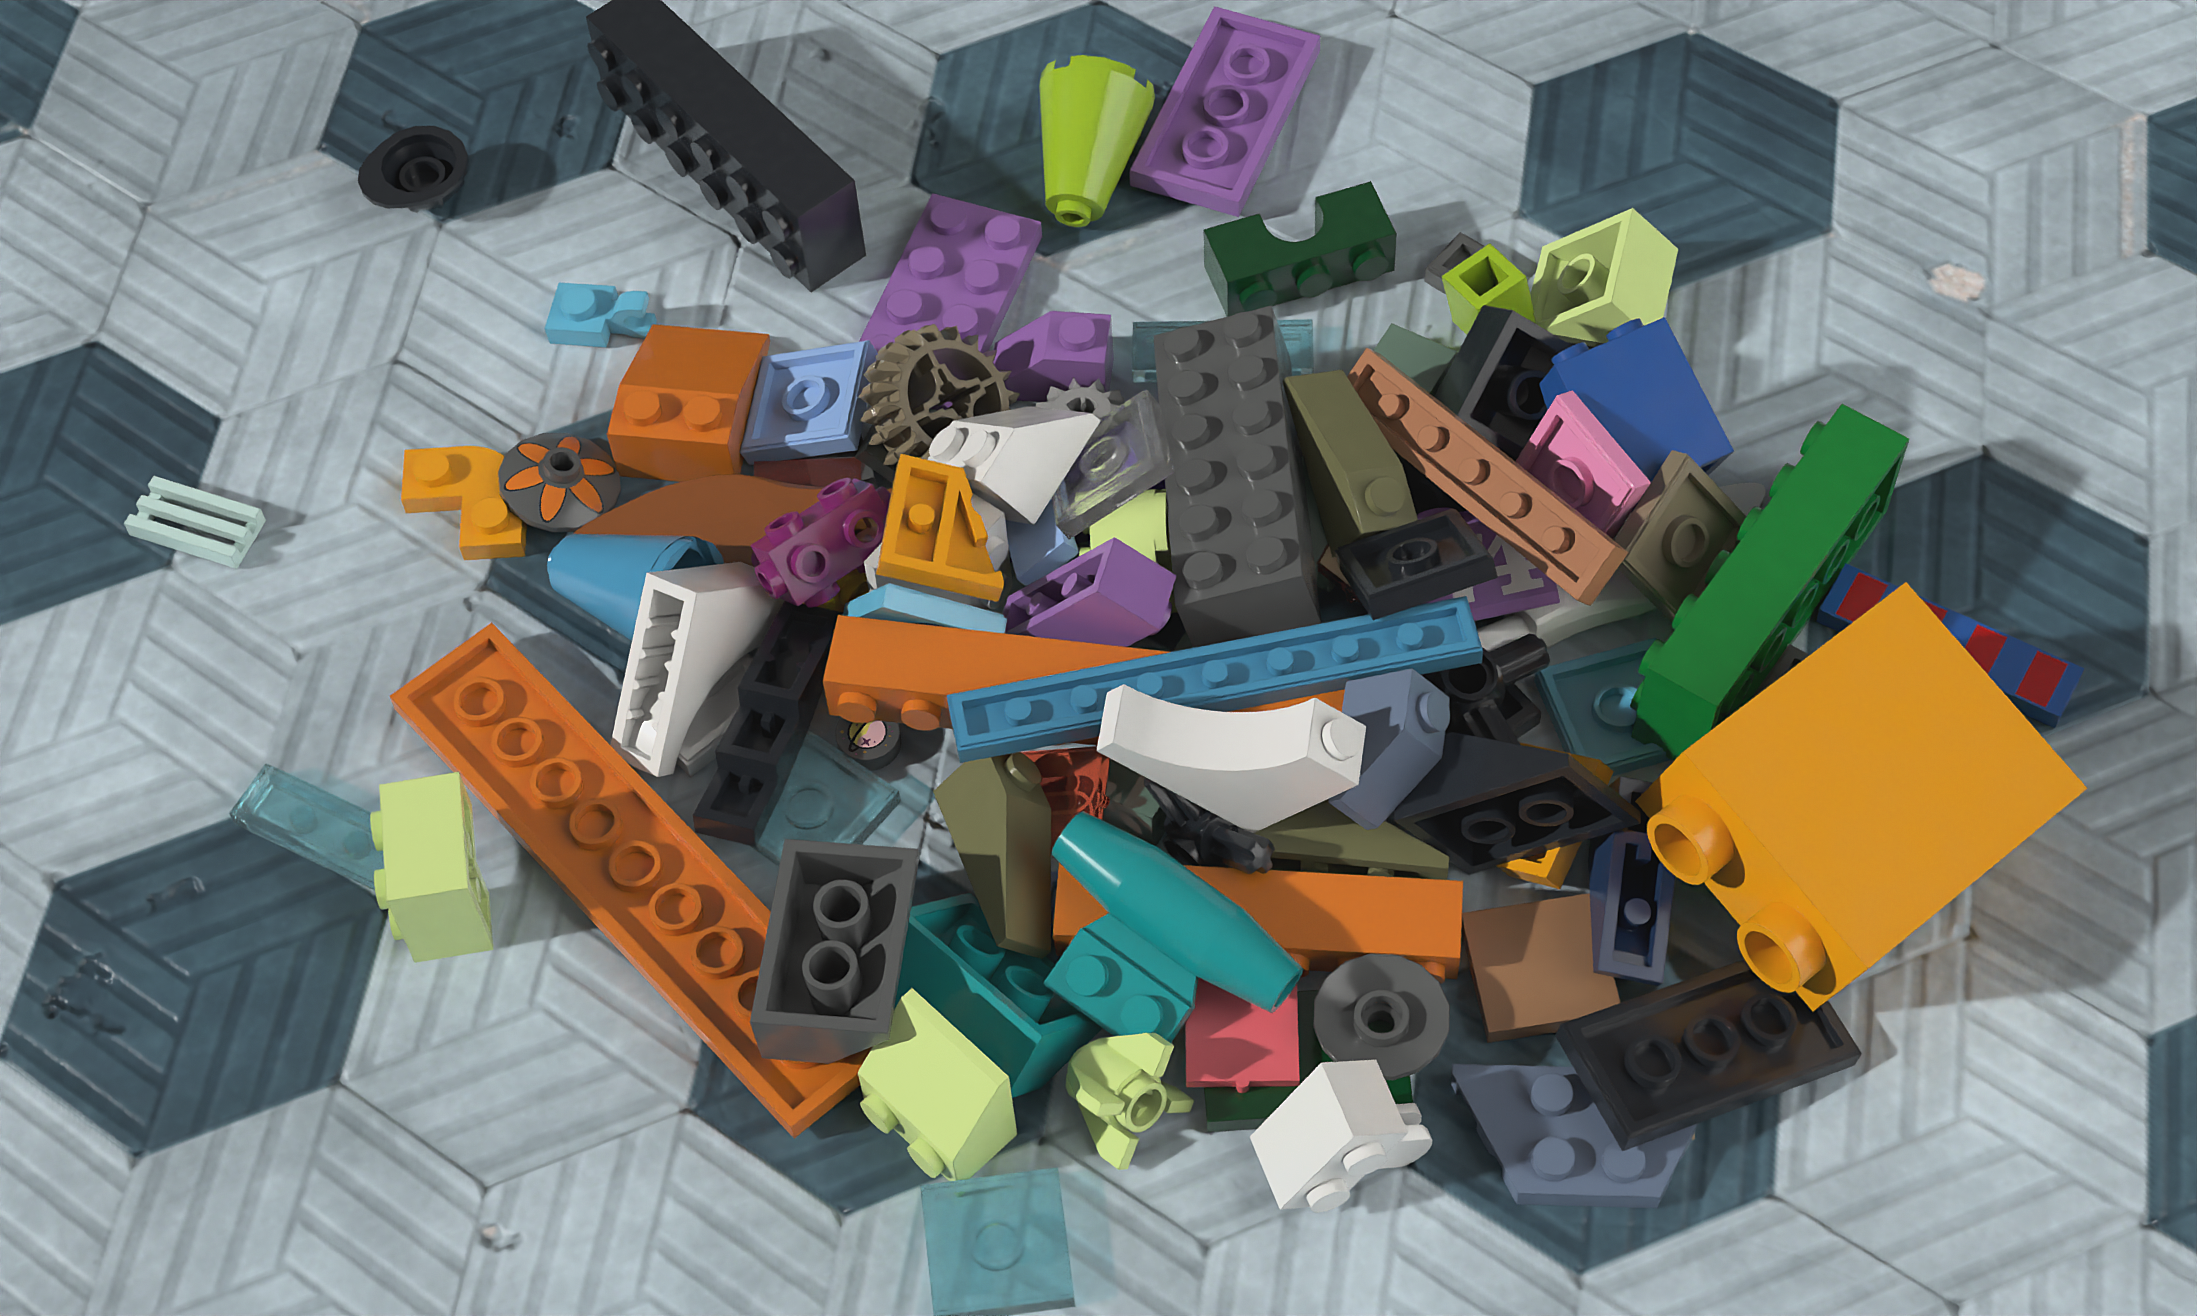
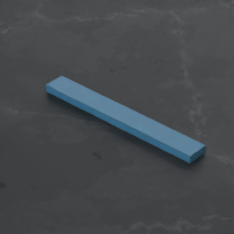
M1467 596L1417 605L1374 621L1368 614L947 695V702L959 761L963 763L1099 737L1107 692L1123 684L1141 693L1170 703L1203 710L1229 712L1343 690L1347 681L1412 668L1421 675L1482 663L1483 648Z

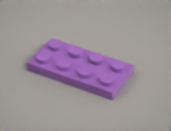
M1214 6L1130 169V186L1239 217L1318 57L1321 36Z
M932 193L859 342L869 340L878 352L889 342L893 343L895 337L904 331H912L913 329L917 331L925 325L935 324L939 331L946 327L957 326L961 340L968 335H978V350L981 353L986 352L993 343L1042 238L1041 222ZM947 402L941 406L935 405L930 409L938 411L943 408L946 410L952 406V403Z

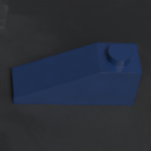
M1620 776L1609 787L1640 811L1641 824L1590 839L1588 870L1593 972L1660 986L1664 980L1675 875L1662 864L1651 847L1647 834V824L1650 818L1635 802L1653 782Z

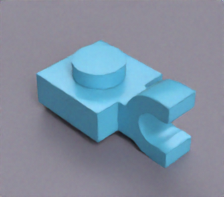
M559 282L545 325V332L550 344L607 347L611 333L645 339L652 325L657 323V319L654 313H646L649 302L647 291H627L618 296L615 286Z

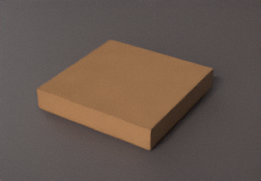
M1590 893L1462 913L1461 932L1487 1043L1555 1033L1562 1023L1620 1003L1614 977L1593 972Z

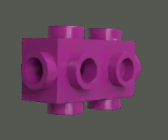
M843 478L823 488L817 495L819 501L800 514L796 511L789 512L770 522L764 529L766 536L750 545L753 550L751 560L755 567V574L765 591L774 600L780 598L796 606L805 603L808 608H812L826 603L839 593L840 587L836 581L854 569H857L860 574L866 573L864 561L882 543L891 493L883 486L875 489L873 484L855 478L853 480L851 478ZM862 518L867 528L855 535V525Z

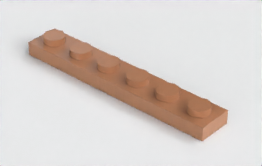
M1366 348L1347 378L1391 448L1573 598L1591 606L1629 552L1384 356Z

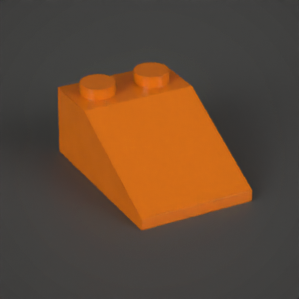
M653 324L619 384L607 431V437L619 476L683 482L713 475L740 474L744 457L740 454L762 357L768 354L770 345L769 334Z

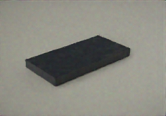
M1745 959L1562 1023L1555 1035L1622 1151L1855 1066L1862 1054L1829 1001H1826L1813 1012L1796 991L1791 993L1781 992L1763 982L1752 971Z

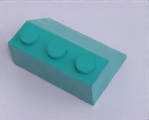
M971 893L911 907L894 1010L902 996L913 988L1009 1076L1012 1098L1042 1088L1070 1061L1073 1054L1080 1047L1086 1045L1103 1029L1043 985V982L1055 966L1046 956L1043 959H1039L996 945L978 899Z

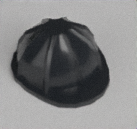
M413 126L394 133L367 156L359 168L358 183L363 196L372 204L387 209L409 208L410 211L415 213L420 210H430L437 207L442 209L444 203L464 185L469 157L463 142L451 131L436 126Z

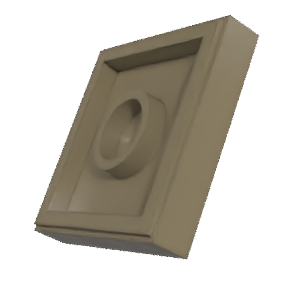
M1672 450L1614 540L1629 552L1617 569L1672 623L1686 597L1689 594H1693L1699 598L1708 586L1704 583L1705 577L1717 555L1723 549L1732 553L1740 541L1737 540V535L1746 515L1688 454Z

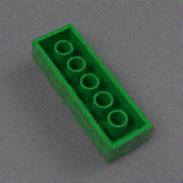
M1844 404L1839 406L1827 424L1817 421L1813 425L1800 450V454L1803 457L1796 466L1786 463L1782 467L1769 491V497L1772 499L1764 510L1754 506L1748 513L1737 535V540L1740 542L1733 552L1730 553L1723 549L1717 555L1705 577L1704 583L1708 586L1699 598L1689 594L1683 601L1672 622V628L1675 631L1666 643L1656 639L1647 650L1638 669V673L1645 678L1639 685L1630 704V708L1637 711L1631 735L1632 738L1644 745L1649 743L1656 744L1663 748L1667 758L1675 761L1684 750L1749 702L1787 646L1793 644L1826 598L1845 563H1851L1887 512L1910 440L1909 438Z

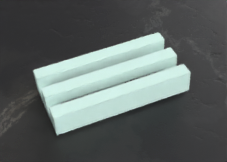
M153 476L148 484L151 493L149 496L141 495L136 503L139 510L138 514H129L124 525L131 536L237 569L266 520L260 508ZM157 516L186 525L189 530L205 535L211 533L234 540L235 543L231 546L155 522L154 519Z

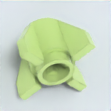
M1157 1033L1098 1038L1080 1047L1073 1054L1068 1064L1065 1086L1069 1096L1077 1101L1100 1156L1118 1170L1128 1169L1138 1144L1139 1138L1131 1132L1138 1133L1147 1130L1159 1119L1163 1111L1166 1113L1190 1112L1194 1103V1099L1177 1087L1160 1080L1159 1077L1164 1075L1174 1045Z

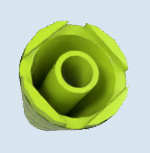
M1077 55L1070 57L1069 66L1054 69L1056 60L1048 63L1041 73L1039 91L1046 207L1062 224L1072 227H1084L1103 216L1153 108L1155 94L1153 84L1148 79L1146 87L1134 80L1136 69L1129 65L1105 57Z

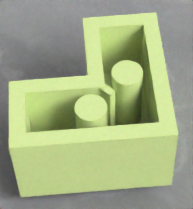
M454 772L379 784L381 811L371 812L370 824L375 848L377 851H383L384 868L374 870V886L379 908L381 910L388 909L394 940L404 939L415 963L493 950L489 891L476 862L472 804L460 773Z

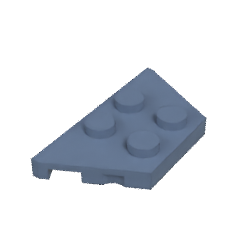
M1452 1064L1451 1086L1456 1095L1461 1094L1477 1122L1476 1131L1488 1153L1493 1155L1502 1168L1501 1177L1516 1204L1657 1208L1671 1182L1673 1172L1680 1159L1683 1158L1698 1125L1689 1126L1622 1151L1574 1067Z

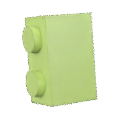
M1633 208L1542 246L1530 294L1536 319L1535 324L1555 335L1606 343L1608 342L1606 335L1626 322L1640 318L1645 326L1663 318L1678 248Z
M911 988L902 996L894 1010L889 1040L873 1046L858 1071L864 1098L860 1102V1106L878 1129L886 1134L894 1129L910 1144L907 1147L910 1156L927 1175L936 1178L941 1173L951 1184L959 1189L1017 1135L1009 1076Z

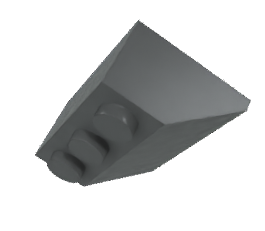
M784 839L750 1018V1024L762 1058L830 1064L889 1040L920 857L918 849Z

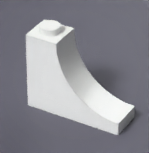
M743 562L646 573L610 744L629 765L656 777L674 774L677 758L689 726L708 693L735 662L761 645L784 600L780 598L774 600L765 591L755 574V567Z
M1123 684L1107 692L1096 751L1234 825L1255 833L1359 784L1366 726L1317 698L1275 710L1221 712L1170 703L1141 693Z

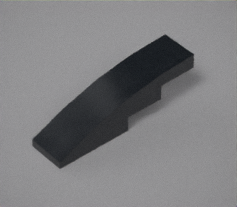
M784 601L737 687L740 706L715 750L718 769L693 813L695 833L749 846H757L787 783L824 689L823 677L837 616L843 615V612L817 606L808 608L803 603L796 606Z

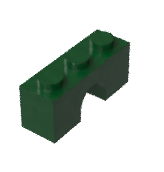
M1371 181L1315 197V235L1303 241L1290 242L1273 236L1267 230L1260 213L1203 229L1204 267L1226 317L1268 306H1276L1303 297H1316L1330 289L1358 281H1371L1382 274L1395 271L1397 233Z

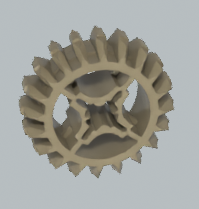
M935 324L925 325L917 331L914 329L912 331H904L895 337L893 343L889 342L878 351V354L875 356L877 361L869 365L867 371L863 374L870 384L862 389L858 397L872 406V408L863 413L860 421L875 425L877 433L871 437L869 445L883 444L886 447L888 453L883 465L898 463L900 454L928 460L932 441L940 431L950 426L952 421L1011 410L1009 406L1016 402L1020 393L1006 389L1004 382L1008 379L1012 370L998 371L993 361L997 350H987L981 353L978 350V335H968L961 340L957 326L946 327L939 331ZM947 402L952 403V406L946 410L942 408L934 413L929 412V409L935 405L941 406Z

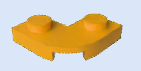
M479 446L408 449L404 451L401 501L406 513L461 510L459 548L464 560L525 557L527 523L510 512L499 493L498 471L505 457L504 455L492 449Z

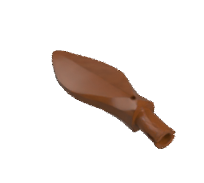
M741 474L707 476L670 484L646 493L593 519L573 534L695 536L713 543L723 556L724 564L743 562L753 566L751 560L753 550L750 545L766 536L765 527L786 513L796 511L800 514L819 501L817 495L825 487L790 484ZM892 488L887 489L890 493L892 492ZM862 518L855 525V535L867 528Z

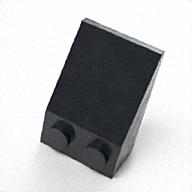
M1483 305L1435 398L1516 462L1548 411L1539 383L1554 366L1551 359L1573 345L1513 310Z
M1451 732L1445 734L1442 758L1396 807L1394 821L1427 845L1449 856L1450 862L1470 875L1497 867V865L1524 859L1558 847H1564L1641 824V814L1637 808L1567 753Z

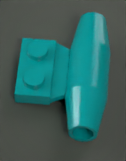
M1084 811L1078 813L1058 837L1052 850V856L1104 907L1108 914L1080 928L1043 982V985L1114 1037L1157 1033L1171 1043L1195 1009L1199 978L1270 1013L1275 1012L1296 986L1303 973V968L1245 909L1158 847Z

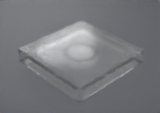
M1148 390L1138 393L1099 419L1101 420L1052 496L1056 526L1068 539H1071L1174 473L1160 405Z

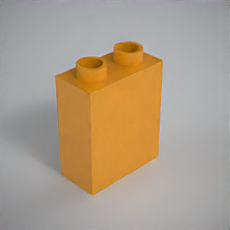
M1905 582L1684 750L1635 802L1650 818L1647 824L1648 839L1662 864L1673 875L1688 884L1700 885L1705 883L1740 925L1737 931L1738 946L1743 958L1752 971L1763 982L1778 991L1785 993L1796 991L1814 1012L1873 966L2088 788L1917 593Z

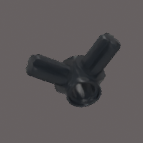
M1529 633L1491 652L1483 648L1482 663L1437 671L1431 683L1450 698L1449 724L1454 729L1465 728L1469 736L1520 745L1498 707L1503 703L1506 692L1505 687L1548 667L1550 657L1547 652V645L1542 638ZM1450 679H1461L1467 682L1473 688L1474 693H1462L1451 684Z
M1145 777L1144 786L1166 814L1164 828L1167 836L1162 840V843L1173 859L1182 865L1235 868L1247 874H1252L1255 871L1265 874L1272 868L1273 863L1270 857L1275 848L1268 838L1244 830Z

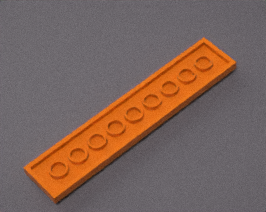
M492 622L389 696L394 709L453 772L460 773L462 781L467 788L794 1139L860 1086L858 1071L872 1047L830 1064L765 1059L761 1057L750 1024V1018L771 911Z

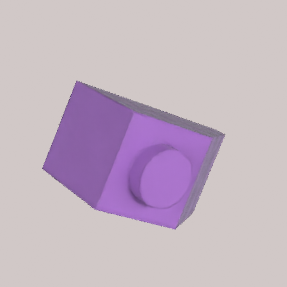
M1049 311L999 340L994 345V350H997L993 364L998 371L1012 370L1004 384L1007 390L1020 393L1016 401L1047 402L1050 386L1067 391L1073 377L1081 387L1089 388L1099 378L1104 386L1105 393L1110 390L1114 353L1112 319L1109 314Z

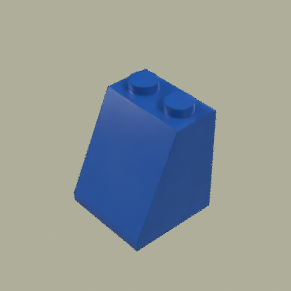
M1665 317L1645 326L1640 318L1631 320L1606 335L1608 339L1606 343L1590 350L1585 342L1578 343L1563 350L1551 359L1554 366L1539 383L1547 410L1557 395L1573 390L1650 482H1652L1672 450L1688 454L1707 475L1711 474L1734 452Z

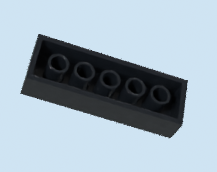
M611 0L586 16L591 42L588 43L587 47L591 58L598 66L601 80L597 82V88L607 106L615 112L621 109L631 119L636 132L646 143L651 144L655 142L665 152L670 165L680 176L685 177L689 175L699 184L702 194L714 209L720 210L723 208L734 218L739 231L751 244L759 242L770 253L775 266L786 278L790 279L794 276L812 293L866 256L855 180L662 0Z

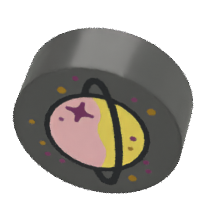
M841 717L836 726L835 736L839 754L843 761L852 768L862 771L878 770L889 765L899 754L901 735L898 723L877 720L868 723H854Z

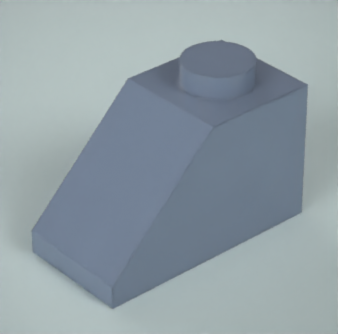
M1413 668L1347 681L1342 713L1366 726L1359 784L1329 798L1328 802L1364 829L1378 828L1442 758L1445 730L1450 721V698Z

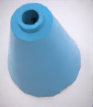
M570 534L552 549L547 561V571L554 591L632 641L646 573L724 564V560L713 543L695 536Z

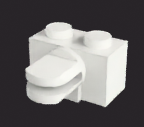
M1376 1060L1320 1063L1250 1136L1280 1210L1310 1207L1311 1211L1316 1213L1332 1210L1345 1203L1350 1197L1349 1190L1366 1174L1372 1173L1377 1169L1406 1166L1427 1153L1432 1146V1138L1428 1129L1423 1125H1419L1422 1116L1415 1103L1395 1104Z

